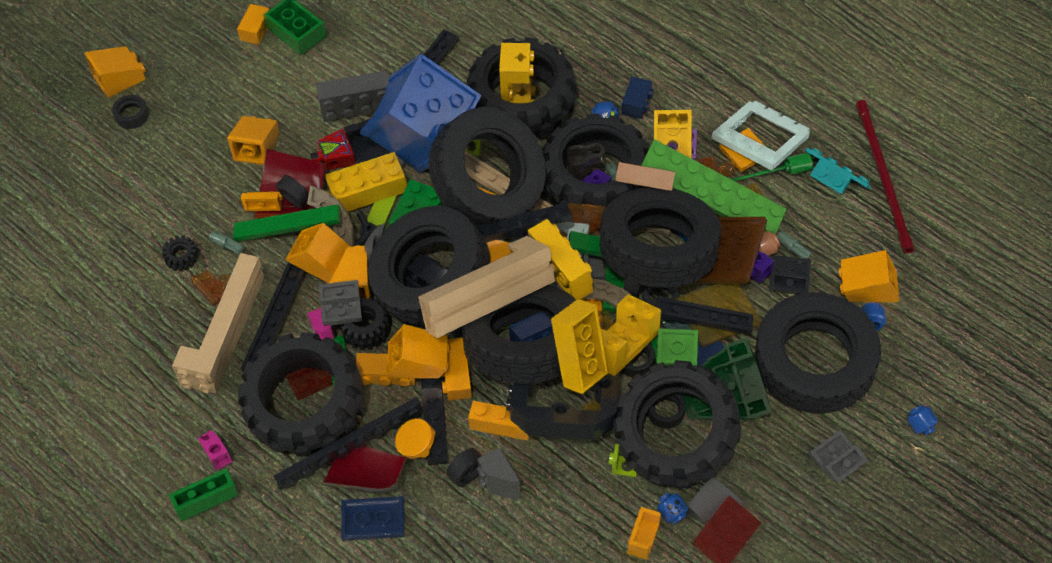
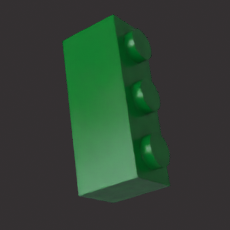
M226 468L168 495L180 521H184L238 496V493Z

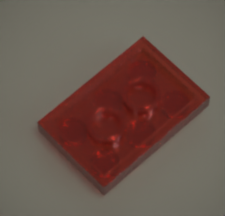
M728 496L691 544L713 563H731L762 522L731 496Z

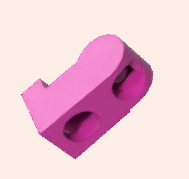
M321 308L308 312V318L314 333L319 334L321 339L325 337L334 339L335 335L332 325L323 326Z
M213 430L197 438L216 471L232 462L227 449Z

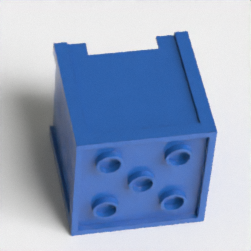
M420 53L389 77L385 95L373 117L368 120L367 124L360 131V134L365 137L368 136L391 153L395 152L397 157L414 167V170L418 173L429 168L430 148L434 138L438 136V132L463 112L475 108L481 97L475 90Z

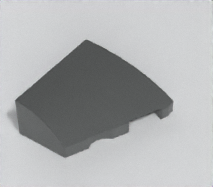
M713 477L706 482L687 505L688 511L686 513L700 523L705 524L712 521L714 517L726 515L730 510L740 509L743 506V502L731 490Z

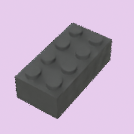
M387 70L316 83L323 122L375 113L386 93L385 89L389 83Z

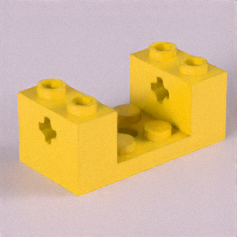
M501 43L500 87L501 99L512 103L535 101L532 100V96H535V86H532V78H530L534 72V66L530 65V62H534V51H531L530 43Z
M654 110V139L667 146L672 142L678 145L676 151L691 159L692 110Z
M629 294L617 304L616 322L607 331L601 329L609 374L616 376L658 335L661 309Z

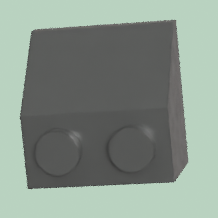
M500 448L477 459L478 467L476 470L479 475L477 479L482 488L486 487L490 494L514 500L520 499L519 479Z

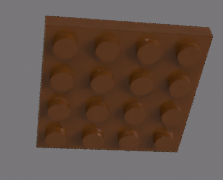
M765 216L718 217L721 225V236L716 263L705 276L692 283H749L767 219Z

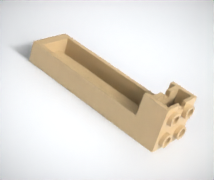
M525 236L508 244V248L513 250V253L419 296L426 331L438 338L555 282V270L553 265L549 263L551 261L549 247Z
M240 253L200 349L180 346L172 367L177 375L179 385L183 388H194L203 393L211 392L217 394L264 280L263 271L260 269L259 257Z

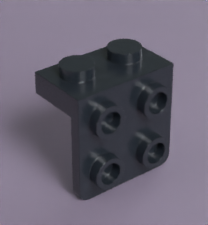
M368 120L344 127L346 137L354 153L355 164L390 153V151L368 136L365 137L360 134L362 127L367 124Z

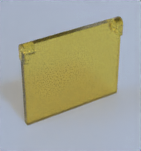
M717 283L675 298V300L754 314L753 328L760 326L762 322L739 283ZM688 323L692 330H698V340L702 347L739 334L738 332Z

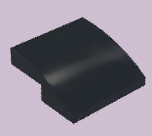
M773 255L772 260H774L770 275L769 290L794 294L808 293L811 260Z

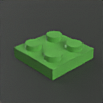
M658 329L657 364L664 362L665 365H672L675 360L691 361L693 366H697L698 330Z

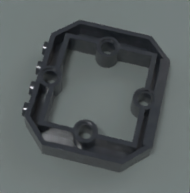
M620 372L616 376L608 373L595 383L594 399L597 403L601 404L600 411L571 409L570 404L564 401L555 402L551 407L528 406L529 398L534 394V383H515L509 385L508 397H511V399H507L506 411H510V420L527 435L595 440L613 429V420L617 418L616 404L619 396Z

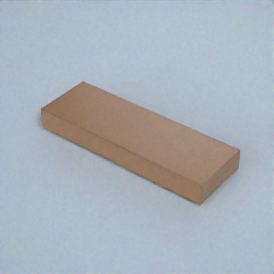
M619 162L615 181L672 191L675 171Z

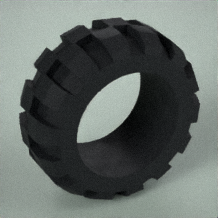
M301 332L300 338H294L292 333L277 337L278 343L271 347L266 343L255 353L257 356L254 363L250 361L247 363L241 375L244 383L238 387V403L242 408L241 415L247 426L262 444H267L271 450L284 455L289 454L291 451L295 452L297 456L312 455L314 453L313 449L324 448L332 444L339 435L344 434L346 436L356 424L354 420L355 415H359L362 411L364 402L362 389L364 385L350 353H346L343 350L341 344L328 337L321 339L319 334ZM302 368H317L330 373L334 377V389L331 398L317 414L299 421L282 420L270 414L269 402L272 391L277 383L287 374Z

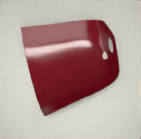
M267 148L260 192H278L275 185L284 175L294 178L308 192L310 186L322 189L326 166L314 160ZM283 197L282 206H294ZM306 204L302 209L297 207H281V211H256L254 218L276 216L315 209L316 207Z
M367 446L359 449L356 448L349 452L346 457L333 461L321 485L367 492L389 491L397 484L407 456H397Z

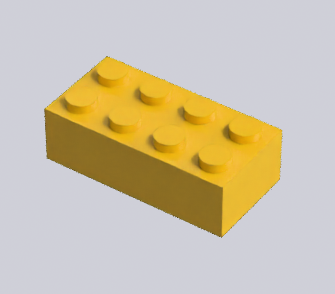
M395 152L325 174L329 192L343 204L347 212L403 194L407 186L405 175Z
M546 219L528 230L530 238L549 247L551 251V261L549 263L554 267L555 281L562 290L571 294L576 300L582 299L593 292L592 283L594 281L591 277L592 269L590 265L581 260L579 252L571 248L570 242L565 236L562 237L560 235V231L555 224H551Z
M577 299L554 316L551 322L563 386L583 394L607 375L608 369L597 305Z

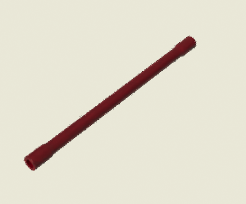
M859 100L856 103V107L865 128L903 252L905 254L912 253L915 250L913 242L908 233L867 102L866 100Z

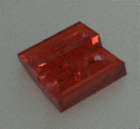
M302 368L285 376L297 400H301L333 385L329 373L317 368Z

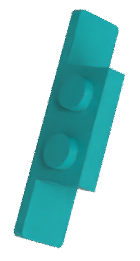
M813 147L812 150L806 148V152L819 160L810 174L811 177L843 195L852 180L868 190L871 189V186L868 184L869 180L860 175L857 178L852 175L854 171L846 166L843 168L837 166L838 162L831 157H828V159L822 157L823 153Z

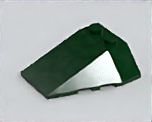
M747 337L728 343L714 356H710L706 362L700 365L715 372L717 377L727 384L735 398L740 412V419H755L772 413L761 373ZM681 393L686 403L685 410L688 419H713L712 409L705 401L697 396Z

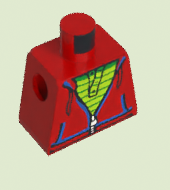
M343 129L318 140L319 151L310 154L311 160L323 161L327 170L356 165L354 153Z

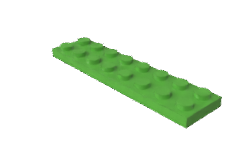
M655 139L652 141L641 166L675 171L672 189L681 190L696 196L722 217L765 216L767 219L765 231L776 234L786 212V208Z

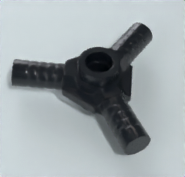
M363 211L356 213L361 223L360 238L353 247L356 245L363 246L370 234L377 228L376 225L368 222Z

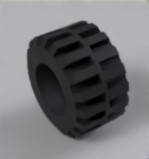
M361 297L362 320L374 322L367 327L356 326L358 322L340 324L344 340H346L348 345L352 344V348L357 349L359 347L360 350L365 348L371 350L373 346L377 348L380 346V342L384 343L386 341V337L389 336L390 323L387 310L383 304L381 305L379 300L374 301L372 297H369V299Z

